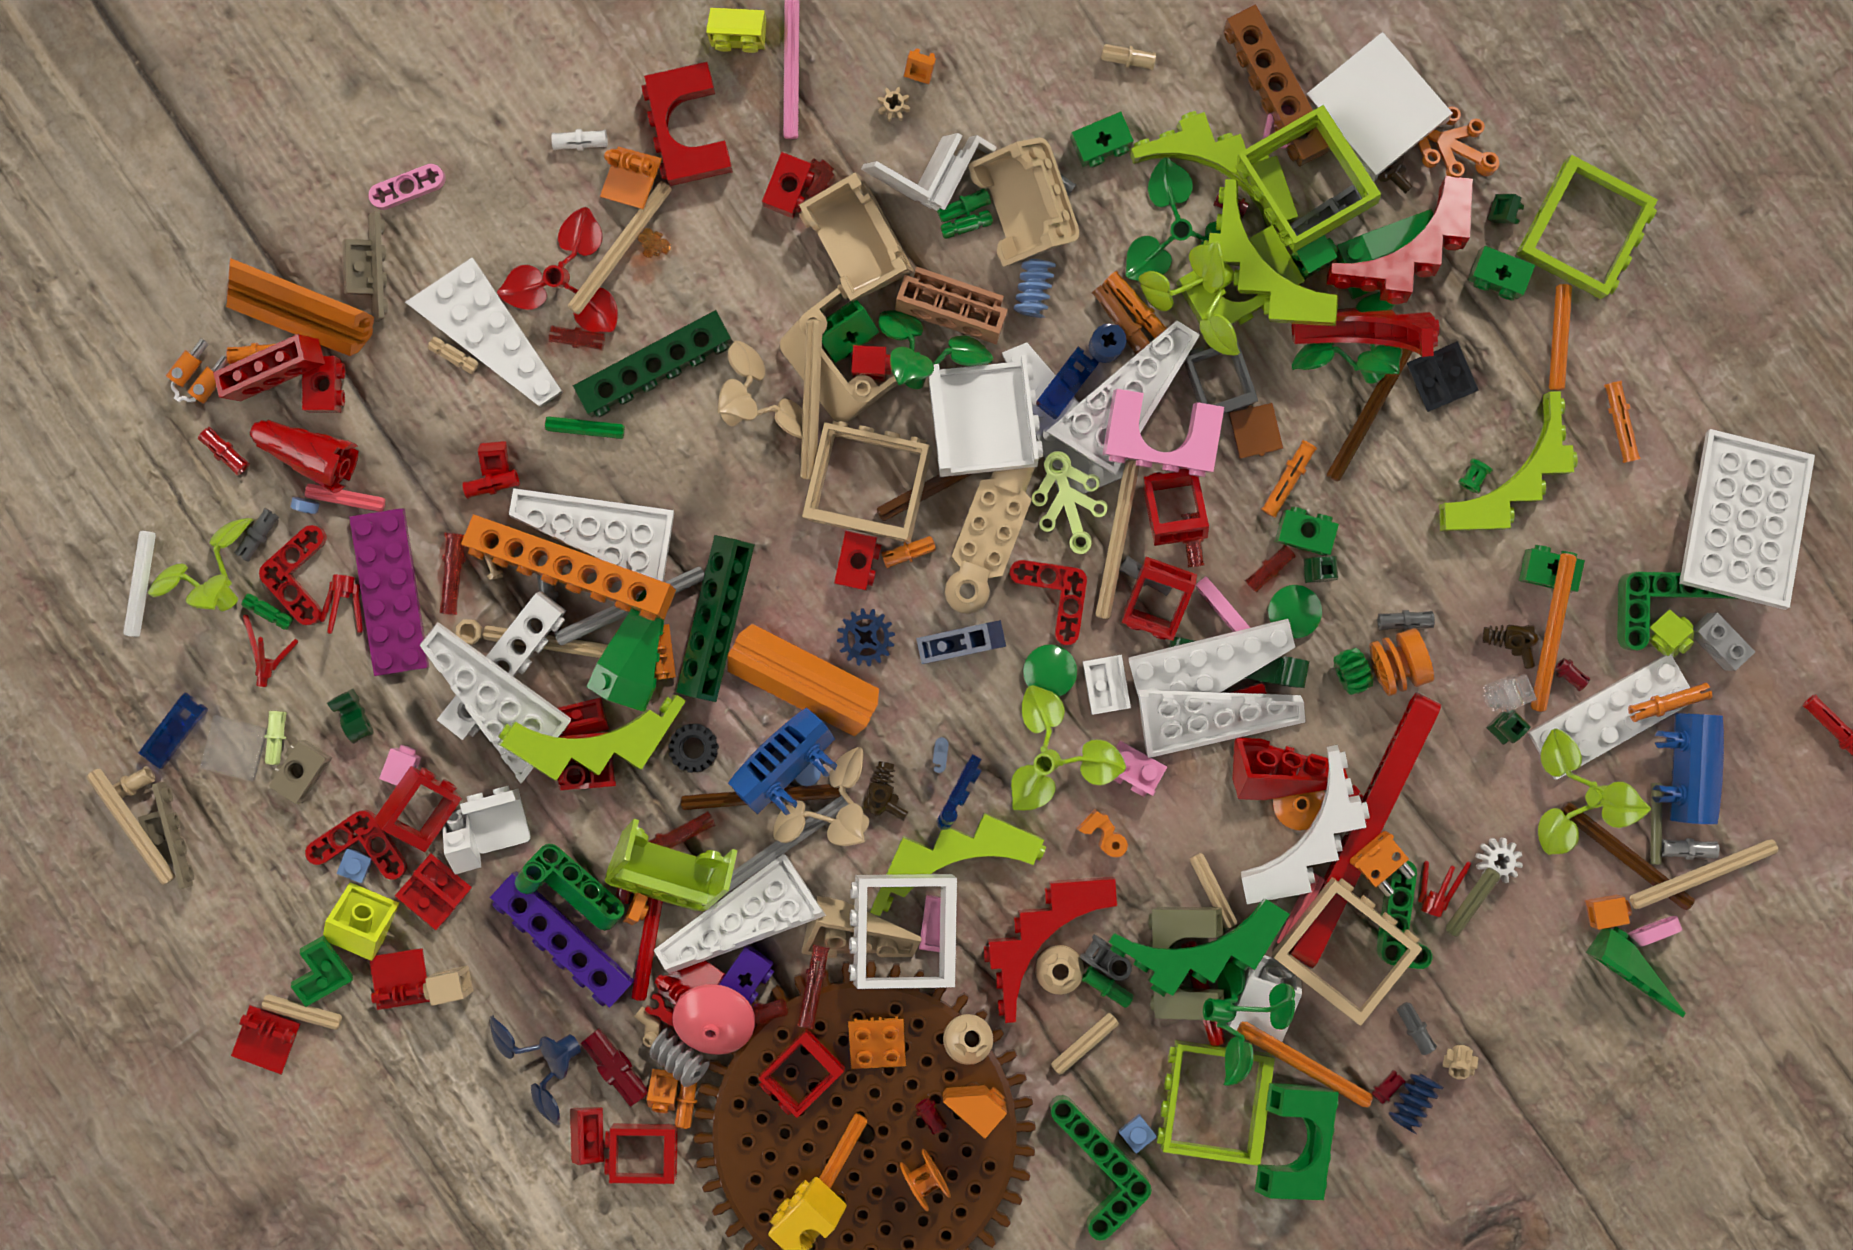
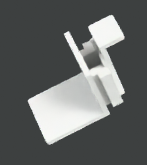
M956 133L943 136L918 185L877 161L863 164L861 170L912 200L920 201L921 204L930 209L933 208L937 211L941 208L945 210L976 148L989 154L995 152L997 147L978 135L968 138L963 150H960L957 156H954L953 153L962 135Z

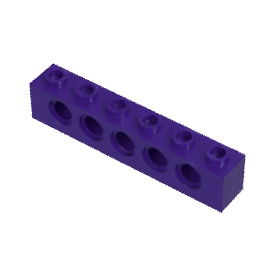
M517 871L511 873L490 896L494 901L493 907L503 915L507 913L514 920L512 924L520 932H528L534 938L532 942L541 951L547 950L553 955L552 961L562 970L567 968L573 974L572 979L582 988L586 986L594 993L592 995L593 999L601 1006L606 1004L610 1008L634 982V979L539 891L533 894H523L518 891L515 886V878L519 873ZM520 897L526 900V911H519L515 907L516 898ZM536 916H543L547 920L546 929L541 930L536 927ZM557 934L566 937L567 946L565 948H560L555 944L554 939ZM576 953H583L587 957L586 966L576 964L574 960ZM596 971H602L606 974V984H598L595 981L594 974Z

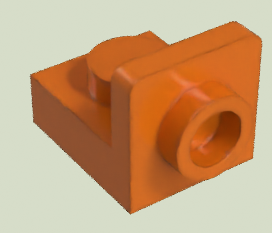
M652 1069L647 1095V1104L649 1108H652V1111L657 1113H668V1110L675 1111V1099L679 1080L673 1077V1073H668L666 1070Z

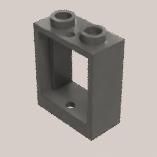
M1237 340V346H1238L1239 351L1241 352V349H1240V346H1239V343H1238V340ZM1203 346L1190 350L1189 356L1184 360V365L1197 402L1208 404L1194 364L1222 353L1213 348L1204 350ZM1242 352L1238 355H1231L1244 394L1214 404L1224 407L1223 415L1258 402Z

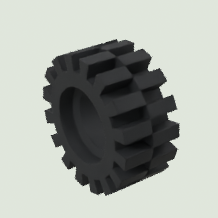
M688 724L678 728L671 736V741L668 745L670 750L669 756L672 758L673 764L677 765L680 770L688 771L689 773L703 771L712 765L718 755L717 751L719 748L717 738L711 732L712 730L701 724ZM691 737L700 739L704 745L703 754L696 759L687 757L683 750L685 741Z

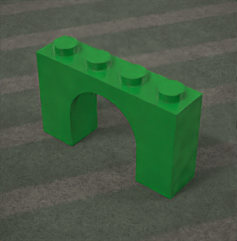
M1269 1083L1266 1110L1283 1117H1301L1306 1125L1307 1141L1301 1155L1290 1164H1258L1255 1192L1270 1199L1324 1200L1328 1168L1331 1160L1332 1139L1335 1132L1334 1124L1339 1092L1324 1086Z

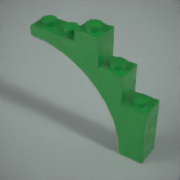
M1263 898L1252 914L1234 930L1214 941L1196 947L1179 949L1153 948L1132 942L1114 932L1107 942L1112 944L1110 950L1122 958L1126 954L1134 958L1133 965L1147 973L1149 969L1153 970L1148 979L1153 984L1150 989L1163 997L1167 993L1174 996L1190 969L1194 970L1191 976L1206 984L1207 980L1212 983L1216 981L1231 956L1234 957L1232 963L1246 971L1250 967L1255 970L1290 914Z

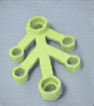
M1055 451L1046 457L1044 468L1047 474L1039 489L1033 492L1031 499L1036 506L1045 505L1048 500V492L1055 480H1057L1059 492L1047 514L1041 517L1039 526L1045 532L1052 531L1056 525V518L1064 505L1073 533L1070 539V548L1077 554H1084L1090 549L1092 539L1087 532L1083 531L1075 502L1090 510L1096 517L1104 516L1108 506L1105 501L1094 500L1070 487L1067 477L1082 483L1087 491L1092 492L1098 489L1100 479L1095 474L1087 475L1071 466V460L1067 454ZM1055 460H1060L1063 463L1061 469H1056L1053 466ZM1089 478L1096 480L1097 485L1095 487L1087 485ZM1037 493H1042L1045 496L1043 502H1038L1035 499ZM1101 504L1104 506V511L1098 513L1095 511L1094 506ZM1050 519L1053 525L1045 527L1043 520ZM1084 537L1086 544L1078 545L1076 539Z

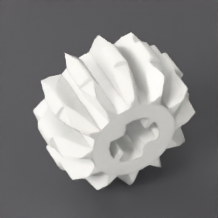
M1501 837L1498 842L1496 839L1490 838V847L1486 844L1480 845L1484 854L1476 853L1475 857L1482 860V862L1476 865L1477 869H1484L1482 875L1487 868H1493L1499 872L1500 878L1504 883L1509 882L1508 874L1513 877L1518 876L1514 868H1522L1523 864L1516 861V859L1522 856V853L1519 851L1514 852L1517 846L1515 843L1511 842L1507 845V839ZM1497 855L1504 858V860L1500 861L1501 866L1494 864V861L1498 860Z

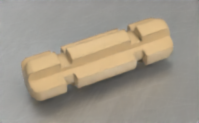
M433 337L428 344L429 350L437 355L440 353L441 357L458 367L462 366V369L470 374H473L479 365L478 361L470 356L467 357L466 354L449 344L445 345V342L437 337Z

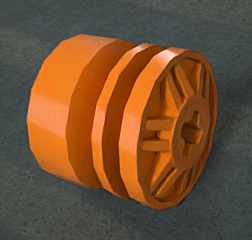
M1416 628L1397 633V647L1394 646L1388 637L1382 639V645L1379 641L1370 643L1369 648L1373 671L1388 696L1397 693L1396 686L1400 691H1406L1407 677L1415 687L1434 681V670L1428 650Z

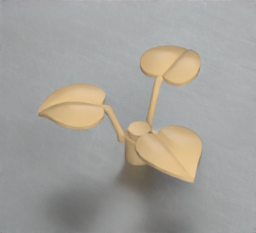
M735 340L728 349V359L732 368L739 375L746 377V382L743 385L738 380L729 379L723 384L718 400V413L721 414L724 422L729 426H736L742 420L751 421L758 415L774 411L776 412L775 420L777 424L787 433L802 439L803 410L794 401L782 399L779 401L778 406L773 405L757 410V405L751 398V394L747 393V389L753 379L761 381L764 378L765 366L759 354L752 347Z
M861 747L854 748L843 754L835 762L837 764L836 769L833 770L831 768L830 784L834 788H839V792L849 804L839 810L836 816L837 819L805 811V803L802 801H797L796 809L787 804L786 807L790 814L785 815L782 810L779 813L773 830L775 840L781 843H789L795 840L805 827V818L812 817L831 823L827 831V837L835 845L850 846L865 842L863 833L868 828L869 818L864 815L862 807L855 804L846 793V788H851L856 784L862 771L863 749Z

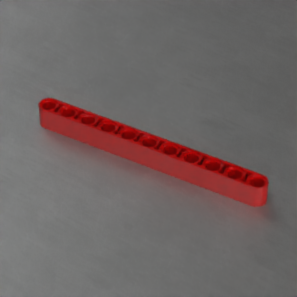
M1418 692L1410 699L1363 796L1364 799L1361 801V803L1367 802L1370 816L1369 819H1365L1366 828L1346 831L1341 841L1343 851L1337 852L1339 860L1331 862L1324 876L1325 882L1320 892L1332 877L1338 882L1342 878L1355 887L1361 872L1350 864V860L1381 834L1441 709L1440 703ZM1336 893L1289 951V954L1302 964L1313 969L1317 965L1348 901Z

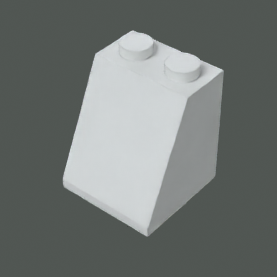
M1264 955L1255 970L1250 967L1246 971L1244 970L1245 986L1242 994L1237 996L1238 1002L1234 1004L1235 1006L1270 1007V991L1276 985L1285 983L1291 985L1295 990L1296 1010L1302 995L1301 979L1280 962ZM1236 1011L1235 1019L1228 1023V1026L1237 1031L1241 1022H1248L1281 1042L1288 1027L1283 1030L1275 1029L1270 1022V1012Z

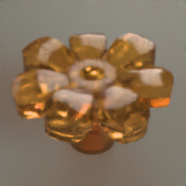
M644 228L637 238L642 243L643 248H645L642 252L643 255L647 258H652L653 255L660 256L661 253L667 255L671 250L670 243L667 239L662 238V233L658 231L653 233V230L650 228Z

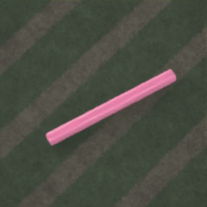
M785 0L783 135L785 139H797L799 0Z

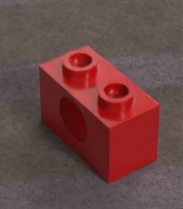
M781 152L762 199L763 207L794 218L796 212L800 213L801 208L799 205L805 202L806 199L802 197L806 187H811L815 177V173L812 172V163ZM786 181H795L797 188L792 192L784 191L783 185Z
M853 345V378L859 375H867L874 381L886 382V375H891L890 355L887 354L886 347Z
M323 356L324 365L302 374V410L308 413H341V406L345 405V392L341 390V379L345 378V365L336 356ZM328 378L330 381L329 388L321 391L319 388L321 380Z
M845 530L834 584L867 591V586H873L876 571L871 570L873 559H879L882 545L877 543V537ZM856 554H862L866 557V565L861 569H855L851 565V559Z

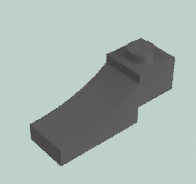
M1351 185L1290 226L1296 236L1361 200L1362 197L1355 186Z

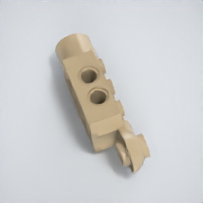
M1035 467L993 471L990 479L980 481L951 557L960 570L949 578L945 587L947 602L959 613L970 614L983 608L988 601L990 592L987 580L1003 576L1032 500L1026 494V490ZM963 584H971L975 588V595L972 598L965 599L960 595L959 590Z

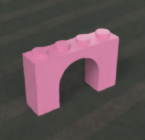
M1122 389L1113 390L1103 455L1109 456V461L1125 463V459L1136 460V466L1152 468V463L1163 465L1162 470L1178 472L1179 468L1189 469V475L1205 477L1206 472H1214L1224 407L1198 402L1194 403L1188 435L1183 444L1172 452H1159L1149 447L1140 434L1139 419L1144 393Z

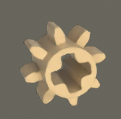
M900 87L892 92L886 88V96L884 98L878 97V103L884 105L879 109V114L886 113L888 115V122L896 117L902 121L903 111L910 112V107L904 105L909 100V95L902 96L900 94ZM894 100H897L898 106H895L894 109H890V104H892Z
M1456 1045L1452 1049H1447V1055H1444L1443 1067L1449 1068V1074L1452 1077L1466 1079L1469 1075H1474L1475 1069L1478 1067L1479 1058L1472 1056L1473 1050L1469 1047Z

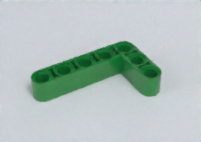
M1677 572L1626 573L1621 576L1618 583V644L1625 650H1642L1647 646L1650 639V597L1739 598L1692 587V590L1688 593L1684 589V585L1679 584L1681 573ZM1633 577L1639 582L1637 591H1633L1629 585ZM1659 578H1662L1666 583L1663 592L1659 591L1656 585ZM1632 604L1636 605L1639 611L1636 618H1632L1629 614V608ZM1632 631L1638 635V641L1634 646L1628 639Z
M1057 1095L1050 1102V1112L1054 1121L1118 1185L1087 1217V1227L1091 1237L1099 1241L1106 1240L1148 1200L1152 1192L1150 1182L1146 1175L1068 1096ZM1062 1103L1069 1105L1070 1109L1067 1114L1058 1115L1055 1112L1057 1105ZM1079 1123H1085L1089 1128L1085 1134L1079 1135L1074 1132L1075 1126ZM1097 1143L1107 1144V1150L1103 1154H1096L1093 1151ZM1123 1162L1127 1166L1124 1172L1118 1174L1112 1171L1114 1164ZM1135 1182L1145 1183V1188L1142 1192L1135 1193L1131 1190ZM1116 1201H1124L1126 1203V1207L1120 1212L1112 1210V1205ZM1104 1220L1107 1225L1103 1230L1097 1231L1092 1228L1094 1222Z

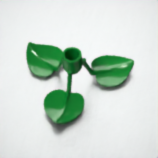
M1167 157L1163 158L1153 169L1148 183V194L1151 201L1157 207H1165L1170 204L1175 217V221L1169 229L1171 236L1161 245L1153 236H1141L1131 243L1126 257V277L1131 280L1139 281V276L1148 271H1155L1164 275L1172 263L1170 253L1164 250V248L1173 240L1184 241L1192 236L1202 240L1203 242L1200 245H1204L1205 240L1209 241L1210 233L1221 234V230L1216 229L1217 221L1210 222L1206 226L1205 236L1192 231L1191 223L1180 217L1175 203H1183L1190 197L1193 183L1188 172Z
M1380 292L1363 298L1355 308L1359 312L1392 310L1395 304L1380 300ZM1310 343L1297 353L1292 363V370L1316 369L1329 363L1335 353H1338L1353 366L1355 371L1360 370L1366 383L1371 384L1380 381L1385 374H1399L1402 348L1386 345L1375 347V344H1370L1371 351L1362 352L1357 358L1358 361L1355 362L1340 347H1334L1335 343Z
M896 310L880 313L878 324L886 336L895 340H906L908 338L910 342V348L897 347L890 354V366L898 385L905 384L912 389L923 388L926 378L931 376L934 371L933 364H939L948 354H951V359L954 362L965 366L984 365L994 360L992 354L981 342L970 336L960 335L952 337L948 342L950 348H946L932 363L928 357L920 355V352H914V337L921 336L923 333V326L916 317Z
M1227 962L1217 978L1218 989H1224L1225 999L1208 998L1203 1005V1017L1205 1020L1217 1022V1027L1223 1028L1236 1036L1228 1042L1225 1051L1226 1077L1223 1085L1232 1086L1243 1081L1250 1073L1253 1065V1047L1251 1043L1244 1042V1035L1226 1023L1235 1019L1236 1011L1270 1012L1271 1025L1275 1029L1283 1030L1290 1025L1294 1016L1295 990L1289 984L1280 983L1270 991V1007L1235 1006L1234 1004L1238 1002L1237 996H1240L1244 990L1245 974L1243 969L1232 962Z

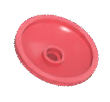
M706 984L686 991L678 999L673 1012V1025L680 1039L691 1048L706 1054L720 1055L734 1052L749 1041L754 1031L755 1015L750 1003L737 991L722 985Z

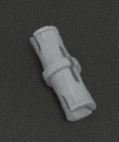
M1686 838L1685 841L1662 839V857H1685L1686 860H1693L1694 858L1717 859L1719 856V844L1717 841L1702 842L1694 841L1692 838Z

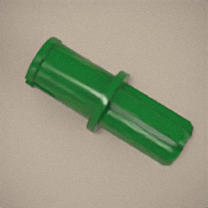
M982 188L970 195L959 196L958 201L947 205L945 210L938 209L937 213L941 222H947L963 214L969 216L970 212L990 205L991 200L986 189Z
M1092 966L1084 973L1082 981L1101 992L1100 995L1102 997L1107 996L1124 1008H1127L1132 1003L1133 994L1115 983V979L1107 978Z

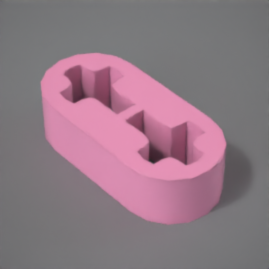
M1670 916L1631 931L1629 936L1636 947H1641L1682 931V927L1677 916Z

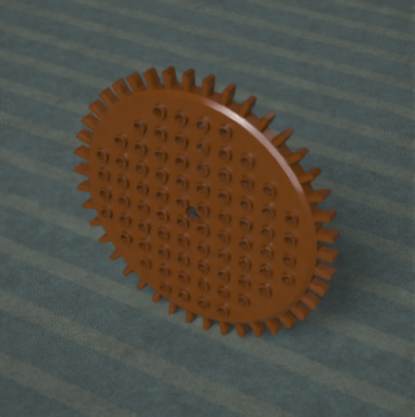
M869 960L866 966L867 978H875L877 970L875 960ZM844 961L841 970L844 981L830 983L828 970L823 965L818 967V978L821 982L819 987L809 990L805 978L800 973L794 976L795 986L800 994L790 1000L787 999L780 986H774L772 988L773 997L780 1006L771 1013L765 1008L763 1003L756 999L751 1006L762 1020L754 1028L749 1041L740 1049L731 1052L734 1057L729 1066L717 1060L709 1061L708 1069L723 1075L724 1078L720 1087L709 1083H702L699 1092L717 1098L715 1109L696 1108L694 1117L701 1120H713V1132H699L693 1138L694 1143H713L714 1155L703 1156L697 1159L696 1166L697 1168L716 1166L719 1178L708 1180L703 1184L702 1189L706 1193L723 1188L727 1199L717 1203L713 1207L712 1213L714 1216H717L729 1209H733L738 1220L731 1223L726 1229L725 1234L727 1237L734 1236L742 1228H746L753 1238L745 1243L742 1250H755L758 1245H761L765 1250H783L768 1235L773 1226L770 1220L778 1212L777 1208L786 1198L791 1199L795 1195L794 1191L804 1180L809 1183L814 1177H820L827 1165L826 1160L831 1158L854 1114L862 1111L865 1113L867 1124L874 1128L875 1137L869 1144H864L857 1140L834 1181L831 1190L837 1196L841 1195L844 1197L847 1207L835 1230L827 1238H824L821 1234L816 1238L814 1242L816 1247L813 1250H867L868 1248H874L875 1250H972L968 1245L976 1237L980 1238L985 1245L993 1248L996 1245V1240L984 1227L990 1219L995 1220L1001 1226L1009 1227L1011 1224L1010 1218L998 1211L997 1207L1002 1199L1012 1204L1021 1205L1022 1196L1017 1192L1008 1190L1007 1185L1010 1178L1029 1181L1031 1176L1029 1171L1013 1167L1015 1155L1025 1157L1035 1155V1148L1033 1146L1016 1144V1133L1035 1131L1036 1124L1030 1120L1016 1121L1015 1110L1032 1106L1033 1100L1032 1096L1012 1097L1010 1087L1022 1084L1027 1080L1025 1072H1017L1006 1077L1002 1065L1013 1061L1017 1057L1015 1049L1006 1050L1003 1054L996 1056L991 1048L990 1053L982 1061L976 1064L965 1065L954 1061L946 1052L944 1042L940 1043L937 1041L936 1036L940 1033L944 1034L947 1025L954 1018L962 1015L960 1010L967 1004L968 994L963 992L957 997L955 1003L950 1006L940 1000L947 987L935 988L932 995L920 990V988L857 989L853 981H850V962ZM894 963L891 967L890 978L900 976L901 969L899 963ZM918 969L914 977H924V970ZM893 1004H897L901 1010L899 1013L894 1014L891 1012L890 1007ZM983 1008L977 1011L975 1015L985 1021L988 1013ZM861 1013L863 1020L868 1019V1021H871V1018H874L875 1021L879 1020V1017H882V1020L895 1018V1016H898V1019H904V1040L909 1044V1049L905 1051L906 1066L894 1067L895 1070L892 1074H887L884 1071L885 1067L851 1069L850 1041L846 1045H841L838 1042V1038L846 1036L849 1040L848 1022L854 1021L853 1015ZM915 1019H921L924 1022L921 1028H916L913 1025ZM816 1022H824L825 1029L817 1030L815 1027ZM1001 1027L992 1031L993 1043L999 1041L1004 1035ZM807 1028L843 1064L845 1070L803 1114L796 1118L793 1114L787 1115L779 1107L778 1103L780 1101L762 1090L759 1086L760 1080L758 1084L752 1085L749 1083V1078L751 1076L759 1078V1075ZM970 1030L965 1034L964 1041L967 1046L975 1047L979 1042V1036L975 1031ZM778 1031H787L788 1037L785 1039L779 1038ZM800 1046L771 1076L799 1103L811 1091L809 1084L812 1082L819 1084L829 1072L810 1052L807 1054L803 1053ZM765 1053L773 1055L771 1062L764 1060L763 1055ZM926 1056L932 1059V1063L928 1066L922 1063V1059ZM790 1067L796 1070V1075L793 1077L788 1076L786 1070ZM948 1071L954 1072V1079L947 1080L945 1073ZM848 1074H855L857 1080L853 1083L847 1080ZM909 1080L917 1081V1087L914 1089L909 1088L907 1085ZM985 1085L991 1090L994 1087L1005 1097L1007 1114L992 1132L984 1138L961 1117H955L953 1115L954 1111L943 1102V1091L946 1088ZM877 1088L880 1091V1095L872 1097L870 1090ZM933 1094H937L941 1098L938 1103H935L934 1107L947 1124L941 1131L949 1134V1138L946 1141L939 1139L941 1132L932 1135L927 1124L924 1126L916 1124V1119L921 1117V1115L917 1116L916 1104L925 1098L930 1099ZM840 1097L842 1104L836 1106L833 1104L832 1099ZM741 1099L744 1102V1106L737 1108L734 1105V1101ZM901 1103L903 1109L896 1112L893 1110V1105ZM765 1114L767 1121L761 1123L758 1121L757 1116ZM825 1120L828 1126L825 1129H821L818 1127V1121ZM886 1126L889 1131L887 1134L882 1135L878 1132V1128ZM786 1128L790 1131V1135L783 1137L780 1134V1130ZM750 1137L753 1143L750 1146H746L743 1144V1138ZM907 1140L912 1145L909 1149H903L901 1143ZM810 1143L813 1145V1150L807 1152L803 1149V1145ZM968 1146L972 1149V1153L964 1155L962 1149ZM866 1149H871L874 1152L871 1158L864 1156ZM922 1149H925L929 1155L934 1157V1163L951 1194V1198H948L939 1188L925 1196L929 1206L928 1212L924 1210L915 1197L900 1167V1162H903L912 1172L926 1164L922 1155ZM769 1151L774 1152L776 1158L768 1160L766 1153ZM986 1162H994L995 1167L992 1170L986 1169ZM889 1164H895L897 1166V1170L895 1172H889L887 1170V1166ZM791 1166L798 1168L799 1172L796 1175L789 1173ZM949 1170H955L958 1174L955 1178H949L947 1173ZM850 1173H858L859 1179L852 1181L849 1178ZM753 1175H759L761 1177V1181L759 1183H753L751 1177ZM974 1184L979 1185L981 1188L977 1193H973L970 1190ZM880 1187L883 1192L881 1195H874L872 1189ZM780 1189L784 1192V1196L777 1198L774 1195V1191ZM941 1193L943 1199L937 1202L933 1199V1195ZM899 1201L904 1202L905 1208L898 1210L895 1204ZM960 1207L966 1210L963 1216L956 1214V1210ZM860 1210H865L868 1216L862 1219L857 1213ZM765 1212L770 1218L767 1221H762L759 1215ZM921 1216H926L929 1221L927 1224L922 1225L918 1222V1219ZM889 1225L891 1228L890 1232L883 1233L880 1229L881 1226ZM943 1231H949L952 1235L949 1239H944L941 1234ZM850 1233L853 1236V1240L847 1242L843 1239V1235ZM907 1239H911L914 1242V1245L910 1248L905 1247L903 1244Z

